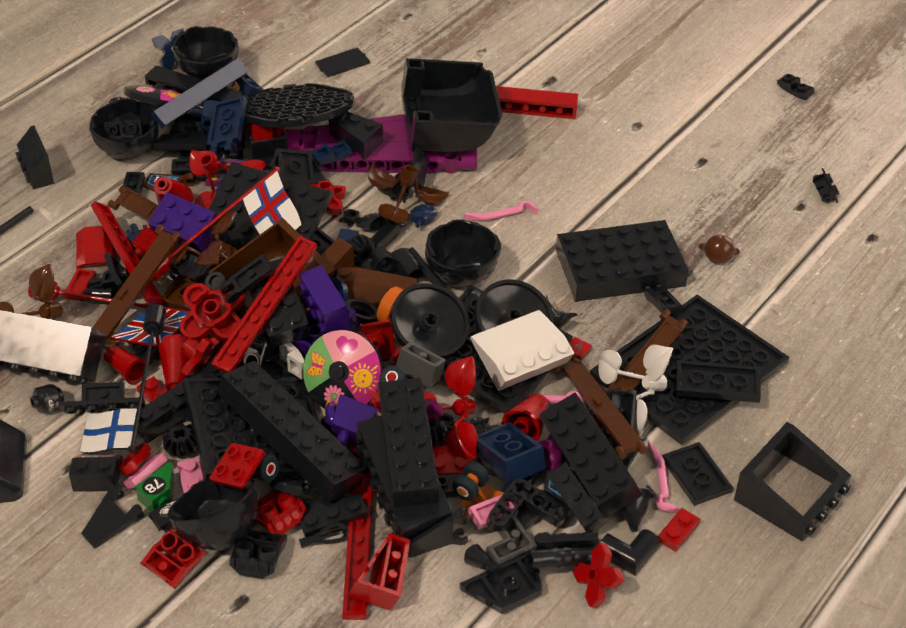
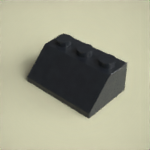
M30 126L17 143L18 152H15L26 182L31 183L33 189L54 184V179L44 145L35 126Z

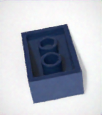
M508 422L478 434V448L497 476L507 484H511L515 479L536 475L538 472L546 469L543 446L512 423Z

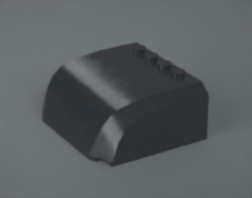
M406 58L401 98L409 150L415 151V148L419 147L422 151L456 152L474 150L486 144L502 119V111L493 73L490 70H486L482 62Z

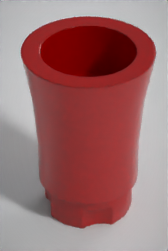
M116 345L110 346L104 353V361L118 372L128 384L134 385L139 383L143 377L145 359L137 357Z

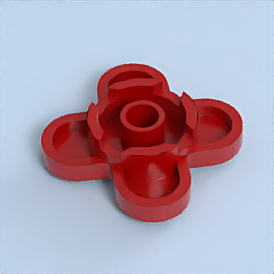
M202 283L188 286L184 291L183 299L191 312L180 322V331L185 339L191 337L192 339L201 340L213 332L222 341H227L241 321L235 312L245 303V294L241 295L237 301L228 304L224 298L227 293L221 294L219 289L217 291L210 290Z

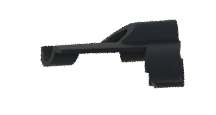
M377 247L370 254L372 260L362 263L359 267L411 278H428L432 284L446 288L414 247L410 249L400 248L392 253L384 247Z

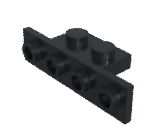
M124 382L82 384V401L58 402V407L66 414H75L77 411L82 410L88 413H95L99 409H107V411L118 410L119 408L137 409L139 397L125 398ZM143 398L142 407H145L146 401Z

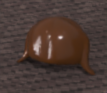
M713 235L706 243L699 245V248L705 251L706 257L716 264H724L734 254L740 253L739 249L734 247L733 241L725 235Z

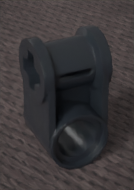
M257 336L237 365V368L246 365L247 357L250 358L251 362L255 361L261 365L262 357L268 344V338Z

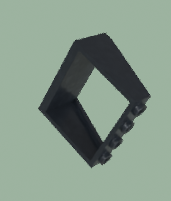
M786 422L740 472L734 501L802 542L807 535H813L819 521L821 523L824 522L829 509H834L839 503L840 496H845L851 488L849 484L851 474L797 427ZM785 456L831 483L804 516L763 481Z

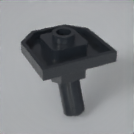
M108 252L104 255L108 270L103 273V277L89 280V288L114 287L117 290L122 287L130 276L126 267L124 268Z

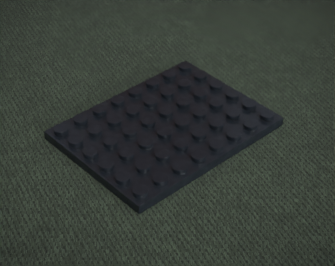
M698 294L682 305V312L670 315V317L679 322L682 319L687 320L688 325L670 346L673 348V351L663 374L667 379L666 389L664 391H654V395L640 398L647 406V419L681 445L738 401L676 396L677 360L760 367V384L789 361L788 355ZM660 320L616 351L622 359L619 370H624L664 321ZM598 364L590 370V374L597 382L608 389L611 384H606L600 379ZM642 381L635 389L637 391L636 396L648 391L642 386Z

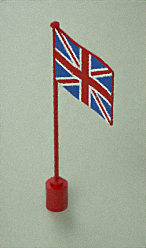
M54 282L55 291L51 299L53 301L59 295L104 302L112 301L110 298L60 291L57 282ZM28 287L29 297L38 299L39 296H34ZM134 302L132 306L147 308L149 305ZM164 307L166 309L164 329L161 334L154 335L152 346L158 347L163 337L174 335L180 329L181 320L191 311ZM146 311L138 315L122 331L110 337L111 340L148 346L150 335L143 330Z

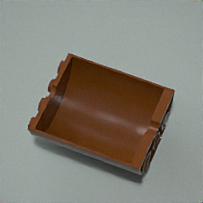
M282 218L209 271V274L220 272L228 281L229 277L261 254H264L269 262L280 258L284 259L300 234ZM315 250L301 273L322 265L327 275L331 277L335 269ZM298 275L293 285L300 300L304 295H302L298 286L301 283ZM250 291L245 293L246 298L243 306L235 312L240 319L244 317L253 304Z

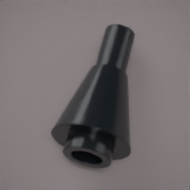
M474 544L465 551L464 561L466 564L487 569L494 575L500 573L501 568L491 561L479 544Z

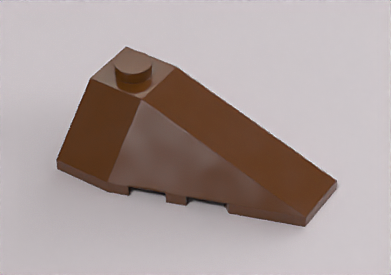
M358 267L338 268L336 278L346 283L348 300L359 299L370 304L373 303L374 306L380 304L379 301L382 300L391 288L397 286L406 289L418 284L417 278Z

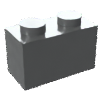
M411 341L400 349L396 366L403 370L406 377L422 378L423 386L430 388L440 381L446 360Z

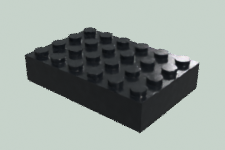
M666 220L557 234L556 253L575 302L643 293L645 287H650L655 291V285L659 284L664 289L686 287L689 269Z

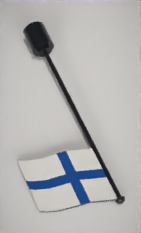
M152 304L146 308L143 330L150 337L137 409H118L104 413H88L80 449L81 453L96 454L112 450H128L134 453L136 451L135 442L154 335L161 334L164 329L166 309L163 306Z

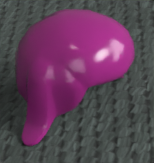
M548 439L539 442L543 446L546 469L540 471V474L545 476L547 470L554 471L563 463V452L556 442Z

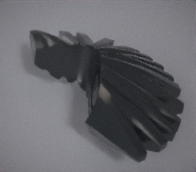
M379 212L364 215V217H360L356 222V227L369 231H379L386 225H399V229L406 227L404 222L395 223L382 217Z

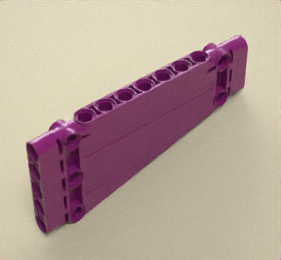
M404 114L371 118L370 120L383 124V142L365 160L361 158V154L355 151L353 155L340 161L319 164L322 171L369 172L370 167L373 165V167L385 173L402 172L405 165H412L414 150H409ZM329 124L308 126L304 130H285L288 149L312 152L326 143L331 147L339 142L329 134ZM477 149L456 152L423 151L429 159L427 173H437L439 170H443L445 173L453 174L458 170H477Z

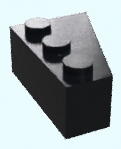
M348 111L328 120L329 134L339 142L345 140L352 151H357L364 160L383 142V124Z

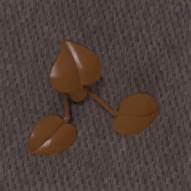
M373 165L368 173L369 182L380 189L394 188L401 181L403 187L396 207L391 204H381L378 208V212L382 217L395 223H403L408 219V212L399 208L406 187H411L414 184V190L416 194H419V199L435 205L441 203L448 196L449 192L426 186L418 187V178L416 177L418 169L412 165H405L403 172H400L397 179L388 173L376 169Z
M234 211L225 214L214 223L210 233L214 235L216 241L210 244L205 251L200 253L188 247V244L169 260L171 263L169 267L179 263L188 251L198 255L196 264L199 266H217L226 260L229 256L225 253L227 250L223 247V242L219 239V236L230 227L238 212ZM183 241V242H180L179 244H177V245L171 250V252L169 253V255H170L172 252H174L178 247H180L183 243H185L186 241Z
M47 264L33 271L29 278L31 293L34 296H39L38 300L45 304L39 308V311L19 314H39L42 318L56 320V318L62 316V305L51 300L55 291L52 264ZM6 301L0 302V310L14 312L11 303Z

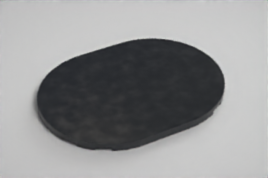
M305 83V85L297 86L296 84L283 85V88L271 87L245 96L247 105L244 122L272 128L314 124L346 113L355 105V97L347 89L316 83Z

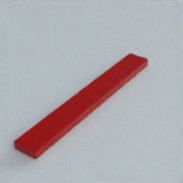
M94 201L91 208L129 274H131L140 262L139 257L109 206ZM153 281L149 282L141 293L145 302L162 305L164 302Z
M299 235L212 361V367L224 373L230 372L237 367L318 248L317 243Z
M366 473L361 486L352 490L350 496L362 495L369 517L348 524L343 620H366L367 603L347 596L370 561L373 490L370 485L371 476Z

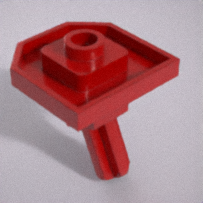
M390 319L361 324L362 327L358 332H361L375 344L383 361L390 360V357L395 353Z

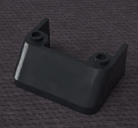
M1 419L0 503L14 502L23 495L27 439L23 431Z

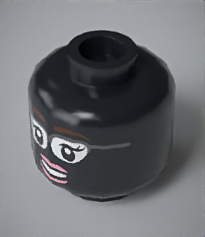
M54 384L35 388L33 396L30 397L31 406L43 414L58 410V402H64L62 390Z

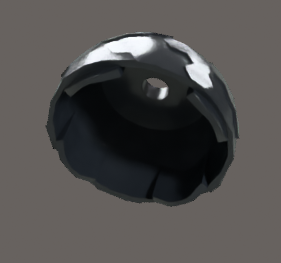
M194 26L178 35L173 42L172 54L182 72L204 80L237 59L238 39L230 31L223 28Z
M121 98L99 108L91 116L89 124L91 137L98 148L112 158L118 160L138 158L147 153L158 138L159 124L151 116L156 109L150 104L131 98ZM142 119L144 135L140 137H133L132 135L111 136L110 140L106 139L104 122Z
M464 219L452 220L447 224L439 225L428 234L425 245V256L431 270L443 282L456 288L469 287L470 284L475 285L486 280L494 271L498 257L501 254V242L495 233L477 222Z
M202 480L192 485L186 493L169 507L167 515L175 531L185 541H189L203 549L223 550L236 544L240 537L243 539L248 534L256 519L258 495L251 480L248 481L243 489L215 483L211 480Z

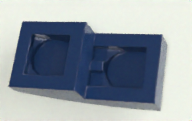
M342 140L331 147L326 143L313 150L312 154L319 164H328L353 155V152L345 140Z

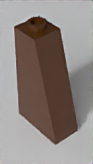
M338 238L321 255L335 269L331 277L336 278L338 268L354 267L353 246L341 238ZM300 299L299 301L301 303L302 308L308 309L305 308L302 299Z

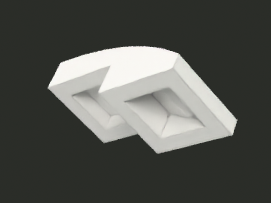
M291 342L280 345V359L288 363V371L300 379H304V359L300 351Z

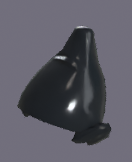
M648 485L646 488H639L643 496L620 509L631 532L639 530L641 520L648 510L650 499L656 498L655 492Z

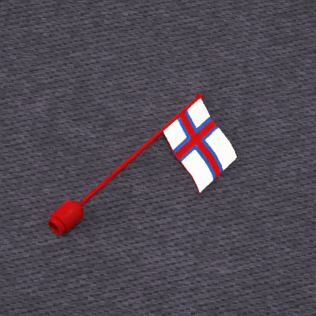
M275 166L272 172L167 256L149 282L157 281L170 270L169 265L171 263L169 260L242 200L249 218L259 235L282 218L295 230L301 226V221L296 208L283 188L278 174L280 168Z

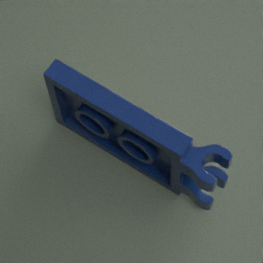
M244 95L214 103L207 146L210 148L209 151L217 155L218 159L223 157L221 148H224L225 151L230 150V156L238 154L236 143L241 142L247 99Z

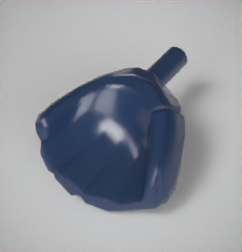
M420 204L410 210V216L416 224V228H419L420 225L432 222L436 218L438 211L430 204Z

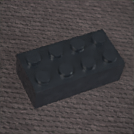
M283 258L270 261V264L273 267L274 271L282 262ZM273 273L249 290L253 302ZM293 284L263 327L270 348L310 336L309 324Z

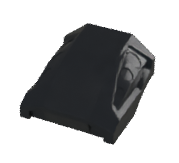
M188 254L185 259L176 264L179 274L200 282L206 280L209 271L216 267V265H197L196 260L198 257L192 254Z
M249 530L248 534L243 539L240 537L235 544L230 556L229 565L242 576L263 579L273 574L279 556L286 545L287 535Z

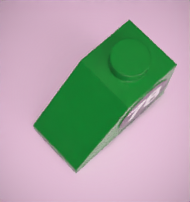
M170 461L135 486L138 501L151 512L173 499L175 475L173 464Z

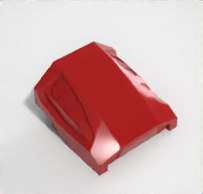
M102 226L84 227L76 233V268L107 266L104 255L108 252L116 259V249Z
M274 489L258 500L255 522L268 529L270 533L284 534L301 522L306 507L303 501L296 498L293 494Z
M171 528L169 532L162 536L160 541L152 546L140 564L175 589L194 569L203 556H207V553L189 541H185Z

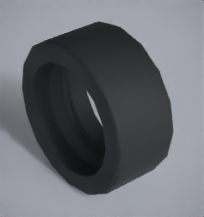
M349 299L345 302L347 307L356 311L357 321L361 324L378 321V309L372 304L359 299Z

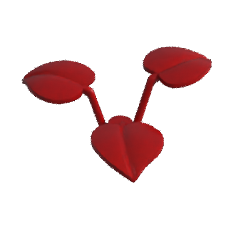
M191 150L190 154L191 172L199 177L206 174L211 186V192H202L194 202V204L206 209L209 208L217 193L215 192L211 175H215L219 171V167L226 171L229 169L218 161L217 155L212 151ZM248 160L241 163V165L263 171L266 163L262 160Z
M467 357L451 363L445 374L448 387L455 389L454 394L461 399L455 400L452 406L441 407L443 410H453L456 415L462 416L454 423V429L450 430L446 435L450 451L458 457L476 459L478 458L477 431L471 423L462 422L465 418H469V415H472L476 409L475 402L467 396L473 391L475 386V362L473 357ZM424 392L425 400L433 398L437 402L434 394Z

